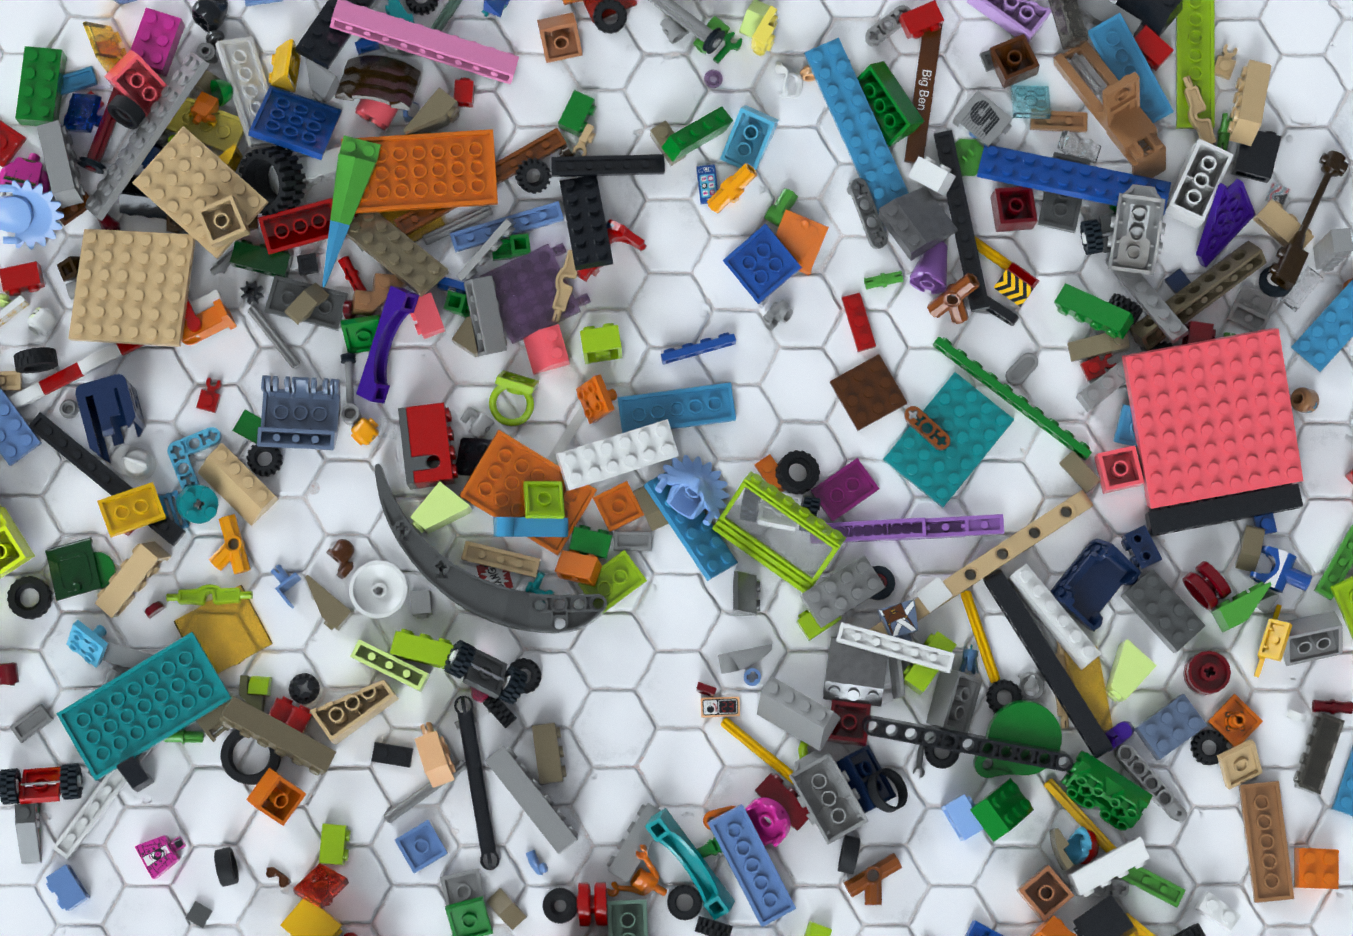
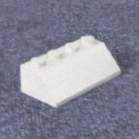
M1135 837L1067 874V877L1077 895L1087 897L1095 892L1094 888L1100 885L1103 888L1112 883V878L1118 876L1120 879L1129 874L1128 870L1135 866L1138 869L1146 865L1145 860L1149 859L1142 838Z

